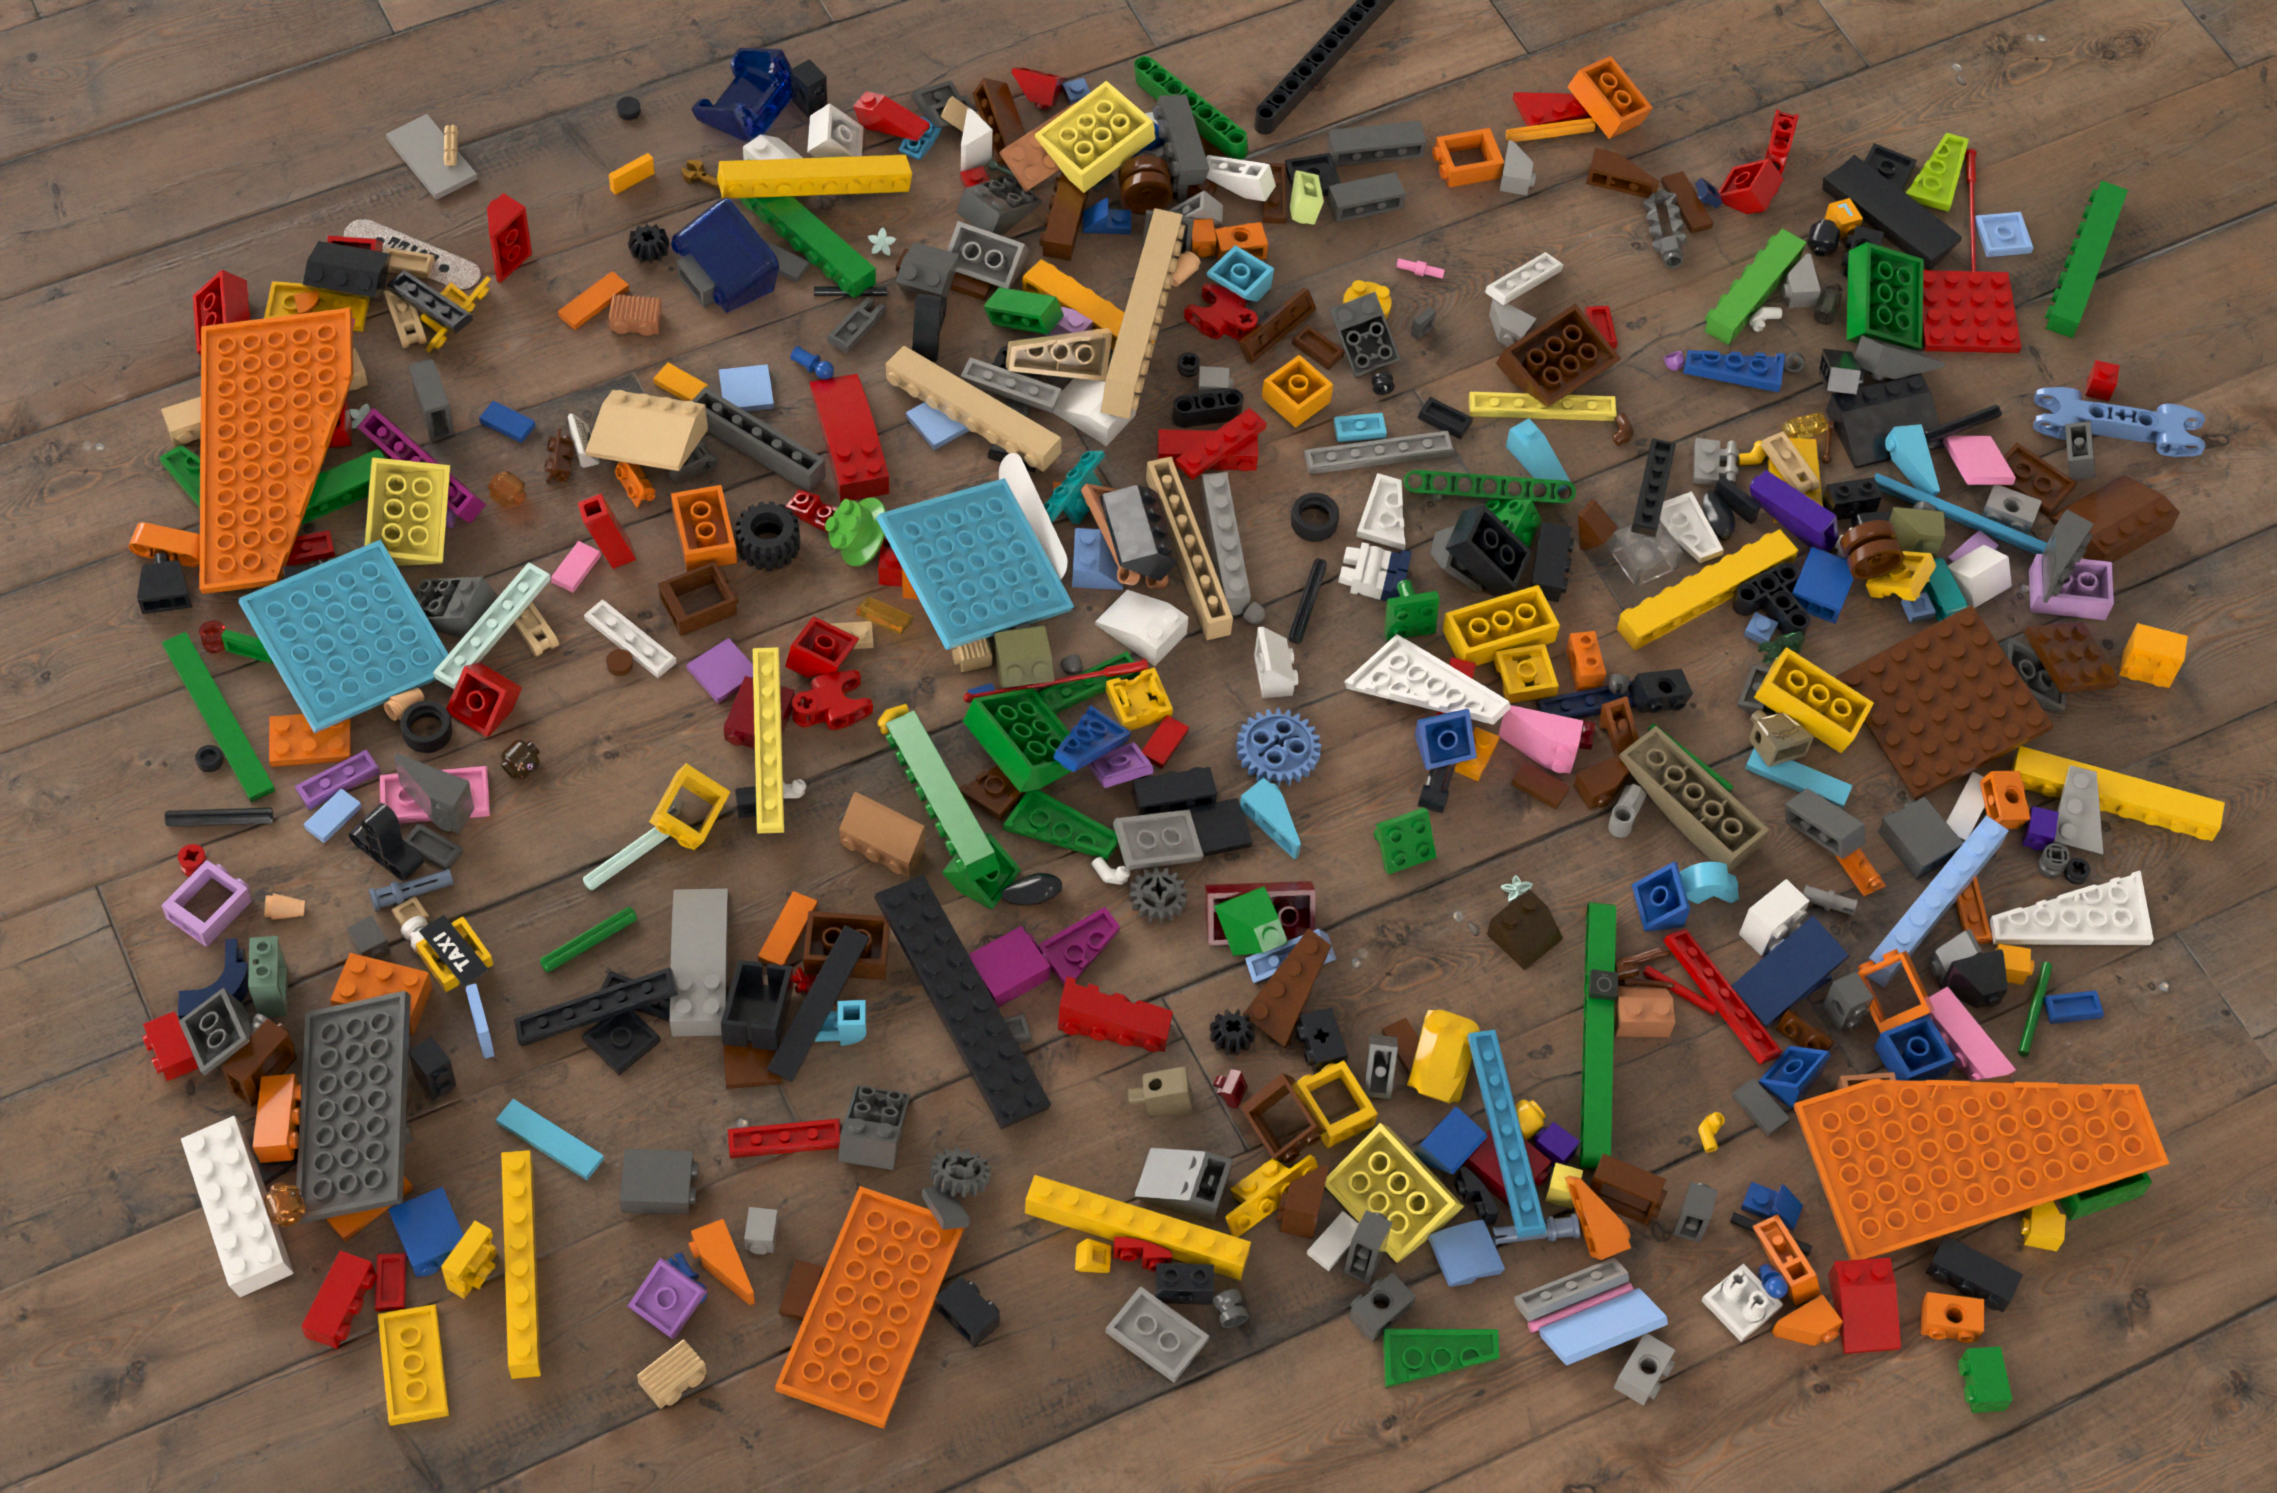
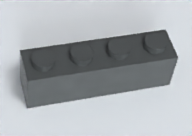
M1187 95L1159 96L1156 106L1153 107V117L1159 125V137L1163 138L1165 145L1164 153L1170 161L1171 175L1174 176L1177 185L1204 184L1209 172V166Z
M1421 121L1329 130L1327 141L1328 152L1331 154L1335 167L1424 157L1426 138Z

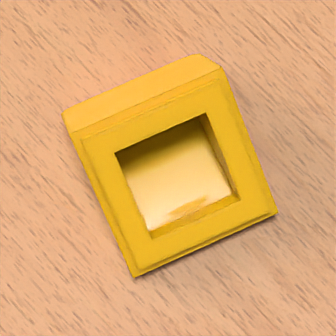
M1088 1238L1077 1244L1075 1270L1095 1273L1110 1272L1111 1245Z

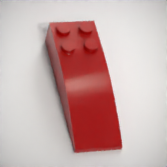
M858 374L809 382L840 503L844 499L859 500L889 494L888 470L874 420Z

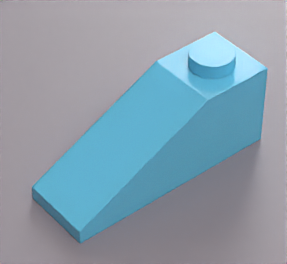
M1529 418L1509 430L1506 448L1534 478L1570 482L1545 435ZM1561 485L1558 488L1557 493H1560L1561 491L1567 489V487Z
M1922 424L1894 427L1885 440V446L1887 451H1890L1892 461L1917 490L1935 497L1939 493L1940 488Z
M1263 777L1241 795L1240 806L1242 812L1295 860L1299 857L1301 843L1280 789Z

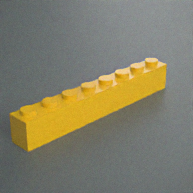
M906 155L719 161L717 182L723 199L909 192L912 171Z
M1780 529L1772 534L1766 533L1759 541L1753 544H1746L1737 553L1724 556L1720 562L1714 565L1705 566L1698 574L1685 577L1674 587H1666L1659 595L1653 598H1646L1633 609L1627 608L1619 616L1617 631L1632 649L1636 651L1735 597L1738 587L1781 563L1790 562L1794 564L1799 550Z
M2023 746L2018 748L2013 758L2011 771H2020L2025 790L2061 799L2068 767L2071 765L2097 772L2100 811L2142 821L2148 825L2164 827L2173 832H2182L2202 840L2213 841L2221 828L2225 802Z
M530 1150L501 1153L508 1367L511 1379L541 1376L533 1162Z
M1034 1175L1025 1201V1214L1114 1241V1237L1145 1240L1172 1252L1173 1260L1186 1264L1214 1265L1215 1273L1240 1281L1249 1256L1250 1241Z

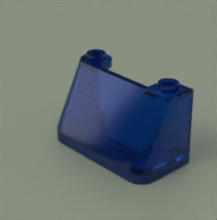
M739 48L730 62V67L735 76L734 80L714 105L710 100L704 98L699 99L694 104L691 110L696 119L745 142L752 141L760 134L764 135L792 99V67L782 49Z
M726 197L715 202L673 235L671 246L674 252L682 257L689 254L693 256L714 282L713 299L726 313L774 291L779 271L778 259L729 198Z

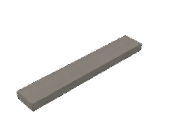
M1441 431L1304 450V458L1308 473L1312 475L1452 456L1454 448L1449 432Z

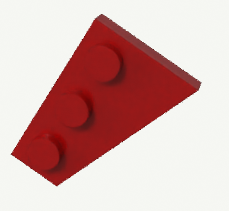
M1513 93L1512 99L1526 126L1591 118L1572 93Z

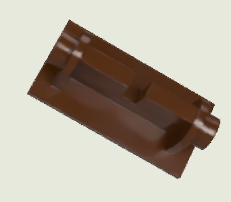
M560 428L554 437L550 436L546 450L550 452L544 465V471L547 472V483L551 477H556L560 482H565L570 477L572 461L566 459L571 460L574 441L571 436H561Z
M1787 1010L1776 1028L1778 1032L1803 1048L1827 1051L1835 1042L1831 1039L1832 1035L1826 1034L1816 1026L1813 1028L1810 1025L1811 1023L1800 1016L1797 1011Z

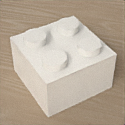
M1786 879L1749 908L1739 935L1763 956L1769 950L1771 951L1782 939L1791 935L1801 926L1800 922L1807 915L1805 910L1809 900Z

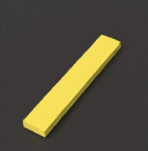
M1469 392L1468 396L1469 416L1615 421L1617 416L1615 396L1567 395L1549 408L1528 393Z

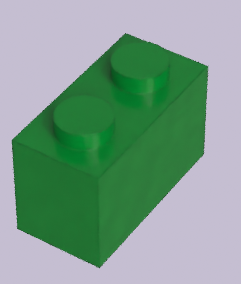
M2001 1346L1967 1348L1961 1359H1959L1958 1368L1960 1375L1964 1376L1965 1379L1964 1397L1966 1403H1970L1971 1412L2006 1411L2013 1400Z

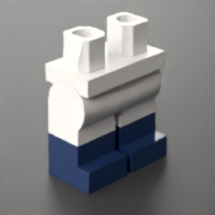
M1363 542L1360 549L1346 547L1343 563L1355 565L1356 569L1342 566L1338 582L1351 586L1350 593L1358 594L1359 592L1364 596L1387 601L1389 598L1400 597L1397 584L1402 580H1406L1412 552L1402 550L1400 554L1383 550L1377 546H1369V544Z

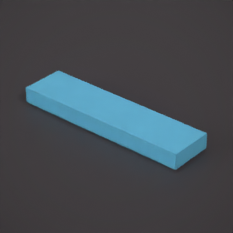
M1755 748L1745 767L1750 772L1800 793L1808 788L1842 809L1852 788V785L1793 760L1768 767Z
M515 1099L511 1100L496 1119V1123L586 1181L604 1160V1156Z

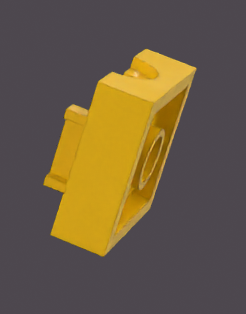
M1903 551L1905 558L1898 568L1886 575L1867 581L1865 585L1870 597L1883 598L1895 593L1903 600L1915 601L1917 597L1921 596L1920 592L1926 582L1930 581L1929 577L1936 568L1932 554Z
M1545 644L1495 652L1493 660L1495 669L1502 676L1503 694L1510 703H1519L1521 701L1557 695L1559 685ZM1534 682L1535 686L1525 687V683Z
M1155 667L1141 671V674L1133 680H1121L1119 677L1106 681V693L1119 724L1129 731L1162 722L1166 715L1172 718L1173 708ZM1151 693L1152 696L1156 695L1158 700L1156 701V699L1149 701L1148 694Z
M462 916L451 924L468 945H473L476 949L475 953L486 967H491L493 965L491 954ZM425 938L415 944L418 955L445 992L459 985L460 981L447 965L443 964V961L440 963L436 961L435 957L437 959L440 957Z
M477 1221L472 1223L441 1266L447 1289L465 1299L473 1287L480 1290L485 1279L496 1268V1265L491 1262L497 1255L496 1247L491 1244L492 1230Z

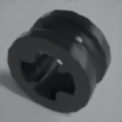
M1191 352L1181 354L1178 358V372L1185 377L1195 376L1199 371L1200 359Z
M1388 372L1378 373L1371 379L1373 391L1377 395H1386L1395 389L1393 376Z
M2082 858L2071 859L2064 869L2066 880L2076 885L2084 883L2090 874V865ZM2076 868H2078V869H2080L2082 872H2081V874H2080V872H2078V874H2076V873L2073 872V869L2076 870Z

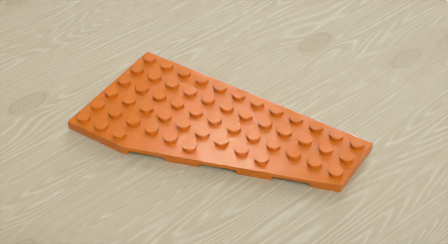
M350 308L201 326L199 590L202 594L264 587L281 581L284 573L283 567H286L353 379V313Z
M1871 1079L1806 1099L1793 1105L1850 1260L1871 1259L2170 1164L2138 1084L2085 1085L2046 1082L1993 1083L1954 1080L1901 1081Z

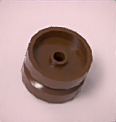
M1140 155L1130 158L1121 165L1118 170V182L1121 203L1126 210H1131V213L1146 215L1147 210L1154 211V208L1163 210L1171 203L1173 190L1170 182V170L1166 161L1157 156Z
M1886 520L1865 522L1855 526L1842 536L1840 545L1845 558L1848 559L1847 564L1852 577L1859 580L1878 578L1892 572L1903 563L1905 556L1900 543L1897 541L1898 537L1891 522Z

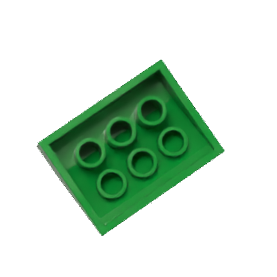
M1869 242L1849 250L1847 341L1859 344L1862 335L1912 350L1922 349L1924 259Z
M1034 688L973 699L963 719V723L1020 793L1041 789L1072 772L1053 759L1057 748L1070 735V732Z

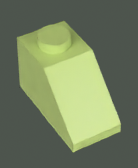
M1296 170L1290 201L1292 220L1301 224L1309 223L1315 225L1324 202L1319 175Z

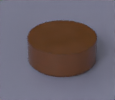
M614 650L606 658L607 669L613 675H626L633 668L632 656L626 650Z

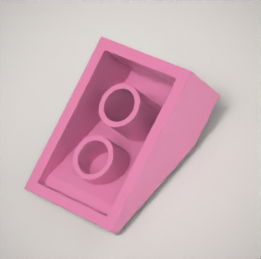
M1510 705L1511 709L1503 715L1498 736L1545 769L1553 770L1556 773L1571 774L1579 747L1583 721Z

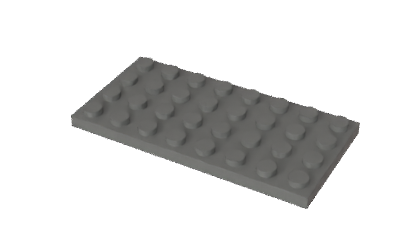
M406 991L309 1011L305 1014L295 1221L300 1224L403 1203L411 995Z

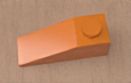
M1570 1175L1565 1177L1590 1257L1603 1260L1630 1249V1232L1626 1224L1581 1178Z
M1777 1214L1753 1225V1230L1771 1265L1787 1282V1294L1794 1305L1797 1306L1821 1295L1816 1273L1779 1215Z
M724 1219L692 1230V1242H689L688 1245L693 1258L699 1257L704 1269L749 1306L755 1304L754 1291Z

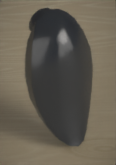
M1709 490L1703 499V513L1712 530L1717 534L1718 539L1727 541L1734 532V514L1718 494Z
M1048 873L1028 875L1007 886L1002 891V897L1006 902L1018 906L1038 905L1049 901L1062 891V881L1057 876Z

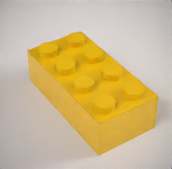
M1539 585L1447 612L1445 613L1442 631L1457 659L1474 662L1478 666L1493 661L1496 651L1539 644L1547 645L1555 642L1560 624Z
M1787 647L1774 661L1754 696L1756 700L1775 712L1787 714L1810 734L1839 753H1842L1854 740L1874 704Z

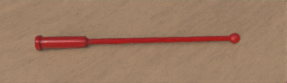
M1967 149L1965 152L1966 178L1969 184L1971 271H1976L1974 183L1976 182L1975 157L1977 152L1975 149Z
M1142 659L1137 662L1105 667L1102 671L1054 679L1052 682L1015 686L977 694L966 693L963 696V700L966 703H971L974 698L1039 688L1104 675L1112 677L1140 672L1148 669V663L1146 659Z

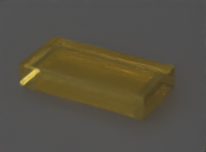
M870 596L857 607L855 614L900 635L912 624L914 617Z

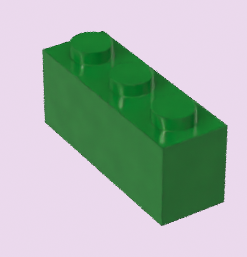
M1001 287L996 290L983 306L992 325L1048 335L1064 316L1059 301L1055 296Z

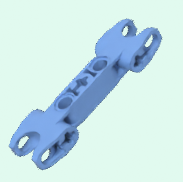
M2066 387L2037 389L2034 396V403L2050 410L2053 414L2036 416L2033 422V429L2056 439L2066 440L2065 424L2090 421L2093 435L2156 443L2157 452L2165 456L2201 455L2205 448V442L2201 438L2190 435L2186 431L2202 428L2205 422V415L2182 405L2162 404L2157 408V412L2139 408L2082 401V393L2079 390ZM2051 396L2053 399H2044L2041 397ZM2194 418L2197 421H2188L2187 419ZM2041 423H2050L2051 425L2044 426ZM2186 446H2197V447H2196V448H2188V447H2186Z

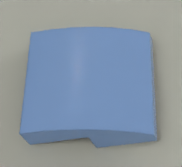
M1484 1220L1463 1223L1428 1236V1240L1449 1287L1471 1284L1477 1278L1499 1275L1505 1270Z

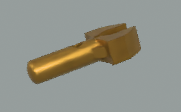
M699 160L686 161L687 168L692 171L681 167L682 177L685 182L692 184L695 180H700L720 189L717 178L703 172V162Z

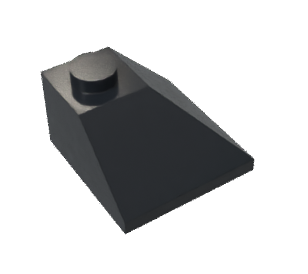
M2002 949L1952 961L1939 986L1942 990L1948 986L1959 1000L1976 1008L1997 1006L2002 1002L2008 990L2005 959Z

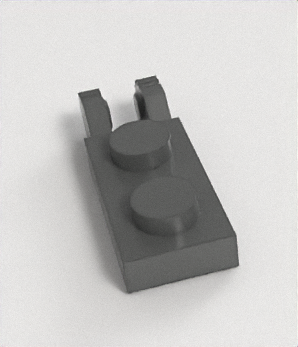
M867 297L828 335V343L848 354L884 316L887 309L886 306L879 304L878 307L869 313V310L873 307L874 299Z

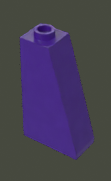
M1767 470L1752 480L1750 484L1751 498L1761 504L1762 509L1809 548L1814 547L1819 550H1825L1828 553L1832 550L1839 539L1837 516Z

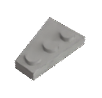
M2070 765L2057 811L2059 814L2056 836L2053 843L2103 855L2097 772Z

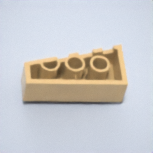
M1109 328L1010 341L1008 342L1006 367L1008 371L1106 381L1112 332Z

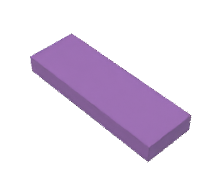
M366 749L296 785L295 788L308 810L331 799L340 789L347 791L378 775L380 770Z

